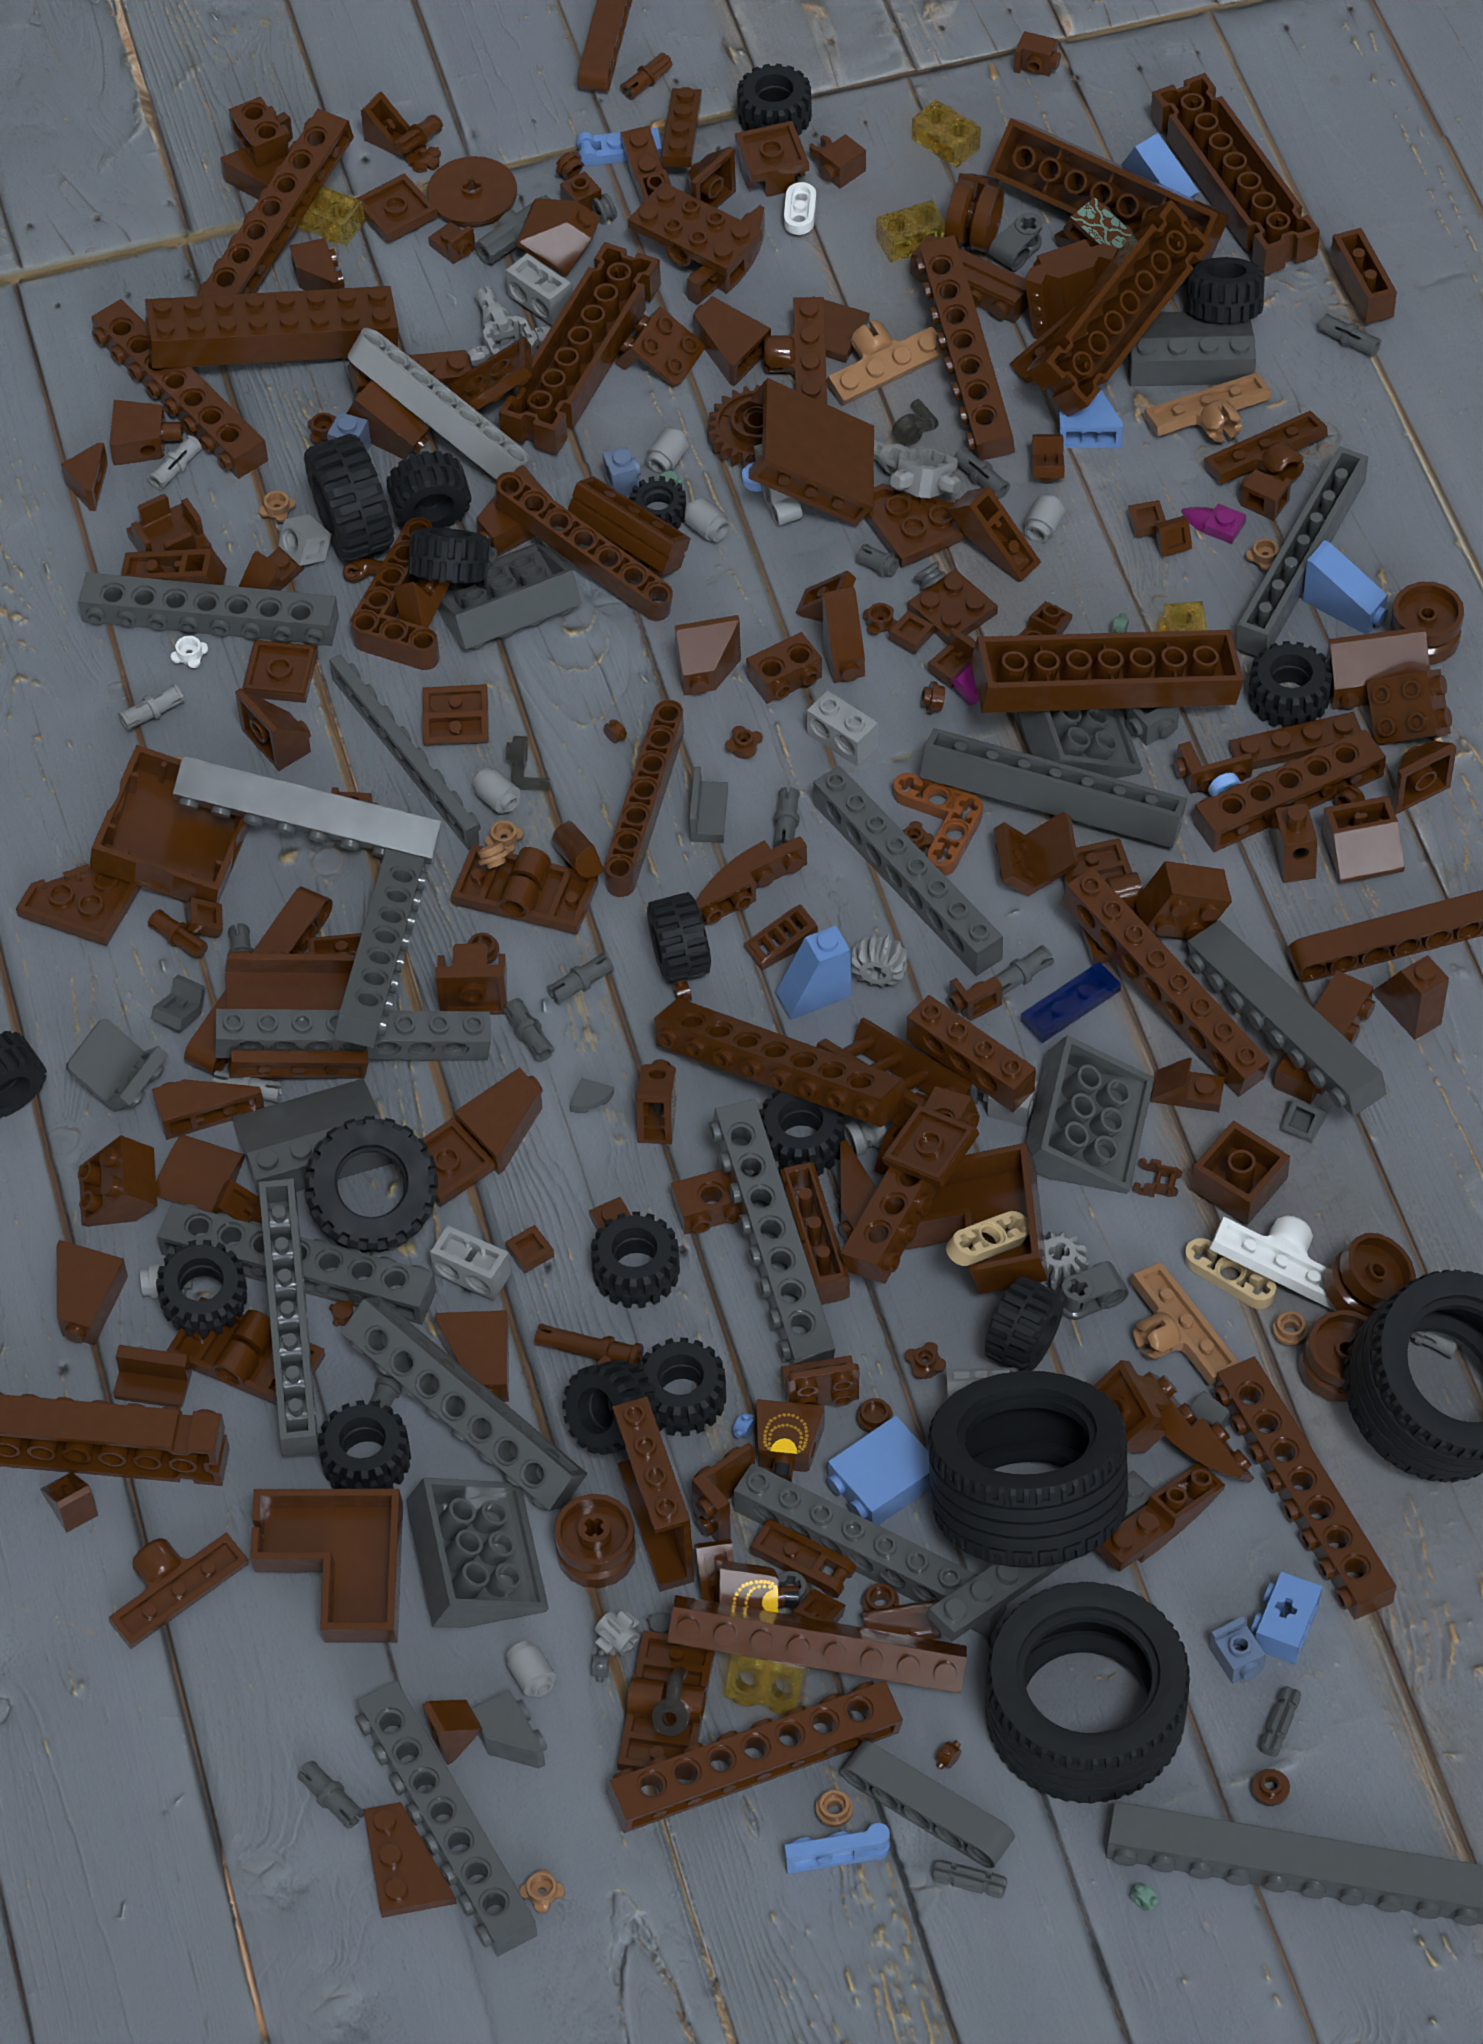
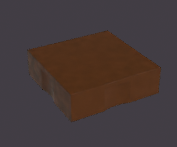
M136 745L120 781L118 796L114 804L107 811L93 843L89 869L129 883H135L138 886L185 902L194 897L219 903L250 824L243 822L244 817L231 814L230 818H222L211 814V809L198 806L197 810H191L179 806V801L173 799V791L182 760Z

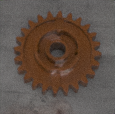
M756 385L754 391H750L747 386H744L743 393L732 390V398L722 396V404L715 403L714 412L709 413V422H707L709 443L713 444L714 452H721L722 460L731 457L732 466L742 462L743 468H745L749 463L756 462L753 446L762 444L763 406L752 402L751 396L760 387L759 385Z

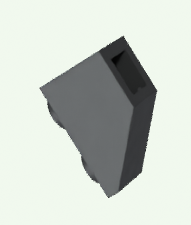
M508 1690L471 1708L483 1728L478 1736L488 1755L538 1769L545 1766L543 1751L547 1750L546 1742L539 1729L534 1731L531 1729L528 1723L531 1717L522 1699L516 1701L512 1692Z

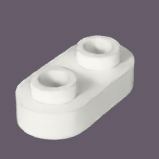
M798 182L789 186L786 191L784 227L792 234H806L814 227L816 190L812 185Z

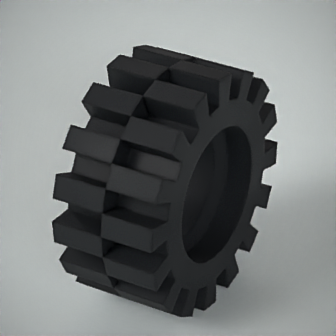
M654 476L649 477L648 483L643 479L639 481V487L635 485L632 488L633 493H630L629 499L676 529L681 527V522H685L686 493L685 490L682 491L680 483L675 485L674 479L670 478L668 482H665V476H660L659 481H655ZM654 502L669 504L668 507L660 510L647 507Z

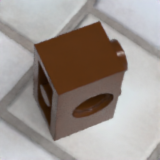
M722 1169L671 1183L672 1202L684 1235L693 1232L702 1233L711 1227L724 1223L734 1224L739 1222L738 1216L742 1213L739 1204H733L730 1197L729 1184L732 1181L729 1172L723 1173ZM709 1201H716L717 1203H715V1204H708L707 1202H709Z

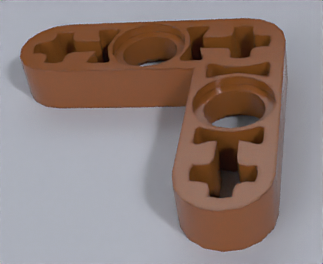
M914 773L898 775L893 783V796L897 803L944 820L928 850L927 857L945 876L953 873L982 820V800L974 794L945 784L935 783L921 778ZM908 786L913 787V789H909L908 792L902 791V789L906 790ZM934 795H942L947 801L936 805L931 803L929 799ZM968 808H973L974 810H970L966 816V821L962 820L963 811L968 810ZM951 830H959L964 836L961 839L953 840L948 838L946 834ZM945 849H947L948 859H944L942 862H938L937 860H940L943 857Z

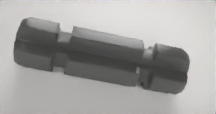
M1289 1686L1282 1688L1278 1697V1703L1274 1707L1266 1727V1733H1264L1260 1743V1751L1273 1757L1279 1754L1282 1742L1294 1717V1712L1300 1702L1301 1693L1297 1689H1292Z
M941 1859L937 1860L934 1866L933 1880L935 1882L946 1885L948 1882H953L954 1887L981 1894L984 1890L988 1892V1896L1002 1898L1005 1894L1007 1887V1878L1005 1876L992 1873V1876H988L987 1871L957 1864V1867H953L952 1862Z

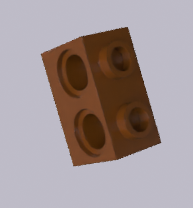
M261 96L228 109L232 132L257 168L288 155V142L291 141L290 133L284 124L280 125L274 108L267 106Z
M803 632L746 658L747 679L766 704L776 699L785 698L789 693L803 686L812 685L822 678V657Z

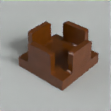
M793 121L735 133V143L739 150L740 171L747 189L753 188V183L764 181L767 197L786 193L789 186L795 183V174L798 173V176L802 177L805 176L806 171H809V161Z
M165 494L144 502L137 507L140 522L131 523V527L126 528L128 537L138 552L212 548L211 543L203 532L201 517L188 498L181 500V504L170 508L169 499Z
M486 943L455 944L453 946L452 966H446L445 955H438L436 985L440 1011H490V1015L505 1014L503 1008L508 1003L506 955L498 954V965H488Z
M1120 1360L1094 1385L1095 1388L1112 1400L1123 1416V1421L1126 1425L1127 1452L1145 1453L1167 1433L1163 1425L1156 1424L1163 1418L1158 1409L1166 1410L1171 1406L1168 1398L1155 1378L1138 1375L1130 1361Z

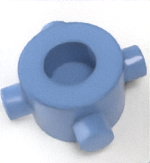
M740 1414L733 1428L736 1438L743 1437L747 1439L751 1435L756 1424L754 1415Z

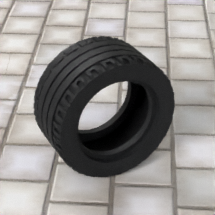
M1456 1269L1454 1271L1443 1270L1441 1273L1434 1271L1430 1274H1424L1418 1279L1411 1280L1374 1311L1362 1323V1326L1358 1328L1356 1336L1352 1338L1351 1346L1347 1349L1346 1353L1348 1357L1344 1362V1390L1346 1401L1349 1405L1348 1408L1355 1424L1366 1441L1381 1457L1405 1473L1416 1475L1421 1479L1457 1482L1460 1479L1469 1480L1472 1477L1475 1478L1483 1473V1422H1466L1451 1418L1438 1411L1423 1397L1410 1373L1408 1345L1413 1332H1441L1456 1338L1468 1346L1483 1364V1275L1472 1271L1463 1272Z
M1016 1371L996 1374L974 1381L956 1391L941 1405L931 1420L928 1433V1454L932 1511L935 1522L950 1542L969 1555L986 1562L1010 1567H1042L1061 1564L1082 1557L1102 1546L1117 1531L1126 1516L1128 1507L1126 1425L1122 1414L1117 1406L1113 1404L1112 1400L1087 1382L1068 1375L1047 1371ZM1021 1462H1045L1063 1466L1057 1470L1038 1474H1011L993 1470L1001 1466Z
M1092 1581L1053 1586L1051 1589H1045L1038 1594L1032 1595L1029 1600L1023 1601L1019 1604L1018 1608L1013 1609L1010 1617L1006 1618L1002 1623V1627L998 1628L996 1638L993 1639L991 1649L989 1650L986 1673L985 1714L987 1729L990 1731L991 1741L995 1743L996 1752L1001 1755L1000 1759L1008 1764V1769L1015 1773L1018 1779L1025 1781L1029 1787L1035 1788L1042 1794L1051 1795L1052 1798L1068 1802L1075 1801L1076 1803L1091 1804L1100 1801L1117 1800L1122 1796L1131 1795L1133 1792L1144 1788L1145 1784L1153 1782L1156 1776L1161 1775L1163 1767L1171 1763V1757L1175 1756L1177 1747L1182 1740L1190 1682V1668L1187 1663V1653L1184 1652L1185 1646L1183 1642L1179 1641L1180 1635L1178 1631L1174 1630V1625L1165 1618L1162 1611H1159L1155 1605L1147 1602L1145 1598L1138 1596L1132 1591L1124 1590L1119 1586ZM1083 1652L1096 1653L1110 1657L1126 1666L1140 1681L1147 1700L1141 1710L1123 1725L1108 1731L1084 1733L1063 1728L1047 1719L1030 1699L1026 1689L1027 1685L1040 1668L1060 1656Z

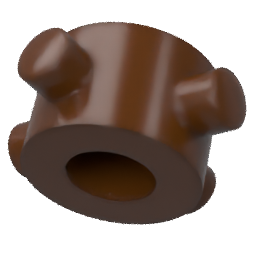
M612 719L609 721L610 724H605L604 732L611 742L617 743L620 740L626 739V730L619 721Z
M683 979L678 980L677 984L673 985L675 998L692 1001L687 981L684 982Z
M339 1301L330 1305L329 1310L333 1313L334 1320L332 1324L334 1326H345L354 1314L353 1301Z
M957 1740L953 1744L948 1741L942 1746L936 1756V1760L939 1761L936 1766L942 1770L944 1767L949 1769L957 1762L962 1752L959 1749L961 1743Z

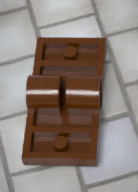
M662 182L628 218V228L664 245L668 256L676 264L688 266L694 260L726 277L737 268L762 240V230L665 182Z
M1120 838L1076 847L1078 865L1062 876L1065 887L1069 882L1093 867L1138 916L1135 900L1143 888L1138 873L1131 870ZM1078 922L1092 964L1113 961Z
M472 844L452 891V904L578 934L599 883L598 875L592 878H585L579 875L573 868L552 864L545 852L534 847H524L519 851L518 855L509 853L505 856V863L488 869L486 864L479 866L477 861L480 859L477 851L484 847Z
M200 1297L198 1301H204L208 1299ZM248 1310L241 1317L234 1316L235 1324L231 1328L227 1325L222 1326L223 1333L218 1335L215 1334L214 1330L208 1331V1337H201L198 1331H195L193 1336L186 1335L185 1328L182 1327L166 1351L187 1354L191 1369L277 1405L270 1317L262 1312ZM310 1343L312 1375H314L325 1357L324 1348Z
M643 1630L635 1676H632L629 1686L627 1716L617 1761L618 1770L633 1768L634 1771L647 1767V1764L657 1757H675L682 1754L685 1748L699 1742L716 1651L668 1643L667 1633ZM679 1773L676 1775V1778L691 1780L692 1776L687 1773Z

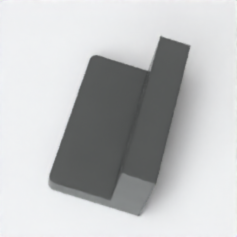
M694 767L690 807L691 842L724 843L728 782L702 781L701 767Z

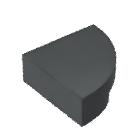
M581 1078L570 1104V1112L586 1113L588 1109L598 1107L601 1104H607L614 1095V1087Z

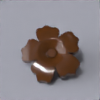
M425 145L422 147L417 146L412 150L413 153H406L405 161L413 168V171L427 172V168L435 170L439 167V157L441 156L439 147H429L426 149Z

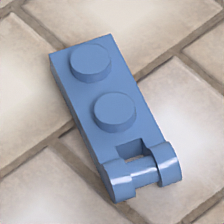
M658 127L650 128L659 157H661L662 146ZM582 132L576 137L577 147L580 150L579 154L582 157L581 161L584 163V166L627 161L620 139V132L599 135Z
M874 1823L865 1832L850 1834L849 1832L841 1831L831 1834L828 1838L813 1840L812 1838L804 1837L796 1839L790 1844H784L787 1874L885 1858L890 1851L889 1828L883 1823Z

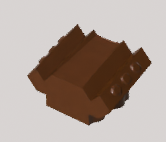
M1086 239L1037 255V260L1025 278L1034 339L1042 336L1082 300L1119 252L1117 247L1106 244L1090 247Z

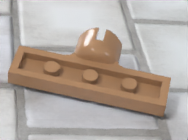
M878 320L868 322L871 326L870 329L865 324L856 329L850 342L861 360L829 375L826 380L841 406L945 357L947 349L941 350L934 327L931 326L902 341L892 339L883 323Z
M1256 372L1144 409L1145 420L1157 436L1191 425H1199L1213 441L1225 443V439L1221 435L1222 433L1231 441L1239 434L1242 428V423L1240 422L1242 417L1237 410L1271 399V389Z
M1162 1262L1132 1275L1131 1284L1154 1312L1153 1315L1137 1321L1133 1332L1134 1341L1138 1349H1143L1150 1345L1152 1347L1142 1352L1144 1357L1158 1359L1174 1351H1182L1210 1386L1216 1383L1217 1372L1240 1363Z

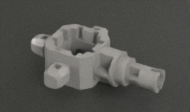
M485 286L486 294L482 287L478 289L475 293V298L483 310L482 324L484 330L482 335L484 346L478 345L467 352L470 364L477 366L500 352L499 348H496V344L503 346L509 344L510 340L514 339V341H517L523 336L531 344L533 358L537 351V346L541 345L550 328L542 326L533 328V331H531L526 318L516 315L512 316L507 308L499 304L492 287Z
M874 439V460L878 461L887 473L892 474L890 480L892 487L904 490L920 498H932L944 493L952 495L960 492L962 482L953 474L957 470V458L943 454L930 447L919 446L910 449L899 443L884 444Z

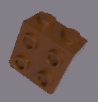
M659 307L649 317L644 314L633 327L637 332L633 337L629 335L619 346L618 349L622 353L615 363L625 370L638 358L669 385L677 387L705 349V345L662 307Z
M1441 669L1373 679L1367 683L1374 737L1378 744L1451 733L1452 714L1446 706L1447 682L1441 674Z
M1065 812L1056 815L1027 834L1021 833L1005 822L994 828L995 848L999 856L1001 868L1000 876L1006 885L1012 886L1027 896L1060 878L1078 865L1071 817Z
M852 1355L781 1366L787 1402L843 1406L859 1399L860 1371L858 1364L853 1363Z
M750 1443L745 1444L741 1448L735 1447L731 1449L721 1461L712 1467L706 1466L702 1468L692 1479L693 1515L696 1517L697 1526L706 1537L711 1535L715 1541L731 1538L730 1502L728 1499L734 1496V1489L751 1463L755 1464V1449Z

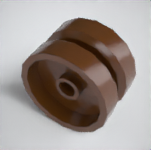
M964 178L959 179L949 203L944 236L955 235L958 247L964 246L969 240L972 250L988 253L991 243L998 234L1004 206L1003 187L987 184L980 191L976 181Z
M1417 582L1408 585L1397 594L1394 600L1389 631L1425 627L1429 664L1445 661L1456 652L1460 643L1461 627L1464 618L1463 602L1455 591L1440 583Z
M1364 1233L1356 1237L1346 1246L1344 1251L1340 1252L1330 1261L1324 1270L1323 1284L1327 1297L1335 1309L1356 1311L1369 1318L1393 1294L1411 1280L1416 1279V1273L1412 1260L1405 1250L1393 1239L1379 1233Z
M1337 1310L1326 1313L1315 1322L1299 1355L1300 1373L1304 1382L1315 1394L1330 1401L1346 1402L1343 1371L1345 1370V1359L1348 1357L1346 1354L1347 1349L1351 1346L1350 1342L1356 1336V1331L1368 1317L1356 1311Z
M588 1494L577 1497L563 1507L556 1518L554 1530L557 1558L563 1573L571 1581L589 1588L610 1586L627 1576L635 1563L636 1556L635 1528L630 1511L619 1500L603 1494Z

